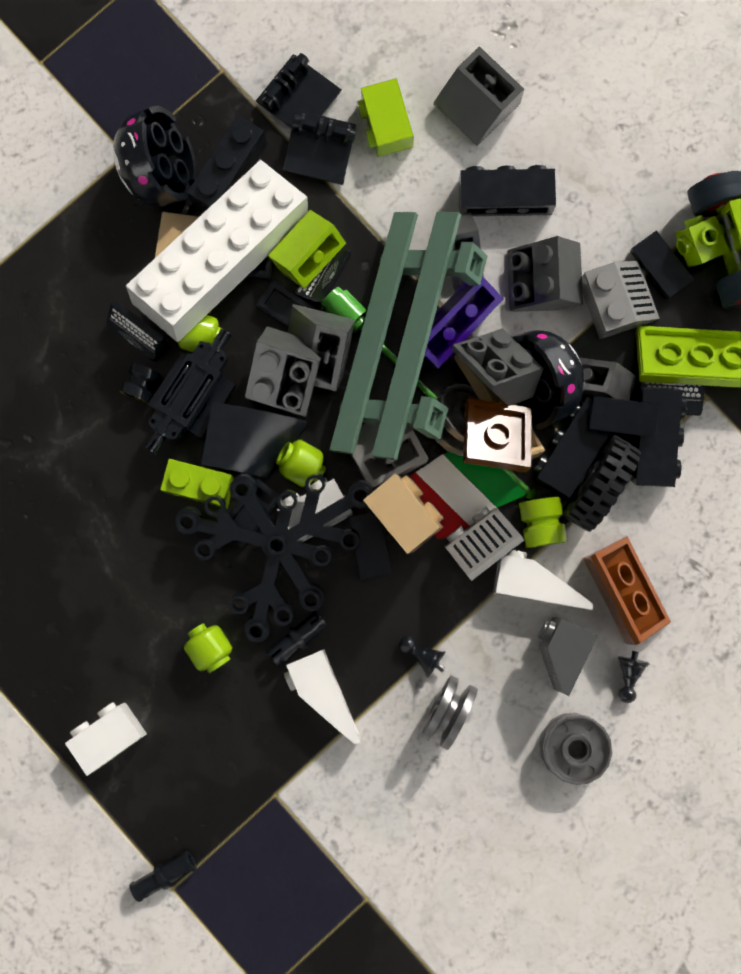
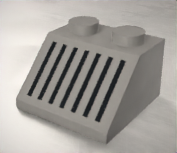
M639 261L613 262L584 272L582 276L583 295L599 339L660 319Z
M487 507L483 508L472 517L475 523L464 530L460 526L446 537L449 543L444 547L471 581L524 541L522 536L498 508L494 507L492 510H489Z

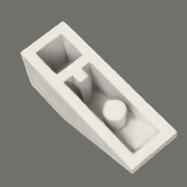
M511 550L507 555L498 560L493 593L583 610H592V602L535 560L526 559V552Z
M320 650L286 665L288 672H285L284 676L290 690L296 689L298 695L346 738L353 744L359 743L361 741L360 735L325 650Z

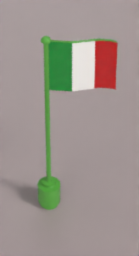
M339 286L336 287L321 303L326 309L325 312L355 319L353 332L362 331L367 309L347 290L343 291ZM383 344L382 352L396 365L397 357ZM418 379L417 386L428 397H433L436 400L438 397ZM451 452L442 454L409 477L423 492V495L419 497L424 504L427 502L433 504L444 518L440 521L443 528L435 534L438 539L446 538L460 526L466 529L475 523L472 517L485 507L492 510L494 507H500L523 496L527 499H532L536 495V490L534 488L531 490L512 470L463 463V456Z

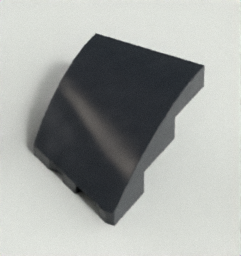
M212 402L201 465L234 471L237 474H248L252 477L269 479L277 468L276 460L280 451L287 442L293 443L307 427V421L266 411Z

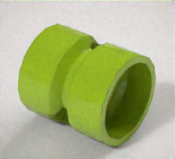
M560 497L519 503L521 521L527 523L528 526L523 530L526 548L567 542L565 524L559 522V518L563 515Z

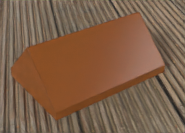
M628 536L583 557L626 644H640L671 623Z

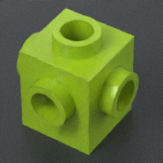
M702 214L684 221L685 228L674 232L677 238V249L684 256L687 267L703 264L729 252L724 239V229L716 216L703 219Z

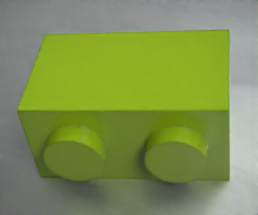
M397 78L362 87L361 100L357 101L360 118H366L369 129L365 130L369 148L375 147L377 157L413 148L414 135Z
M309 210L268 256L282 274L305 289L343 248L346 242L332 223Z
M169 459L160 490L167 494L205 503L212 495H219L225 500V508L228 509L231 498L230 484L234 477L231 474ZM210 501V505L221 507L218 501Z

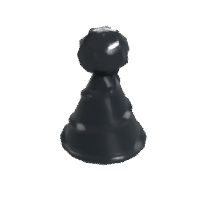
M410 636L403 637L400 640L399 646L401 651L404 653L412 652L427 678L430 677L435 668L441 672L446 668L439 663L445 655V651L417 647L414 638Z
M632 651L631 658L618 656L623 674L622 678L625 686L619 690L618 695L621 701L625 703H632L636 699L637 695L633 687H635L636 682L642 676L646 667L650 665L647 661L637 659L639 653L637 651Z

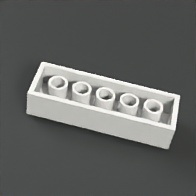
M260 160L126 285L132 304L175 341L179 342L253 271L308 212L307 196Z

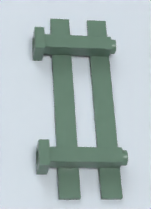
M394 212L385 248L380 258L379 270L346 391L340 404V413L330 451L354 455L362 423L380 424L372 456L375 458L397 460L405 427L414 428L428 438L441 439L448 408L433 397L421 396L419 404H412L445 276L460 277L469 286H480L488 257L473 242H462L459 251H452L461 218L459 212H436L427 250H409L418 214L416 212ZM402 275H420L386 401L370 400L371 388Z

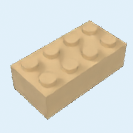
M395 473L363 501L405 552L409 554L416 551L443 528L440 521L444 518L430 502L424 504L419 497L423 495V492L412 479L407 477V475L401 478Z

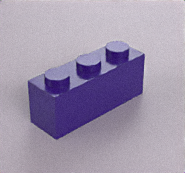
M483 276L480 286H469L464 282L435 313L423 359L427 365L439 368L454 353L452 351L453 344L465 341L504 300Z

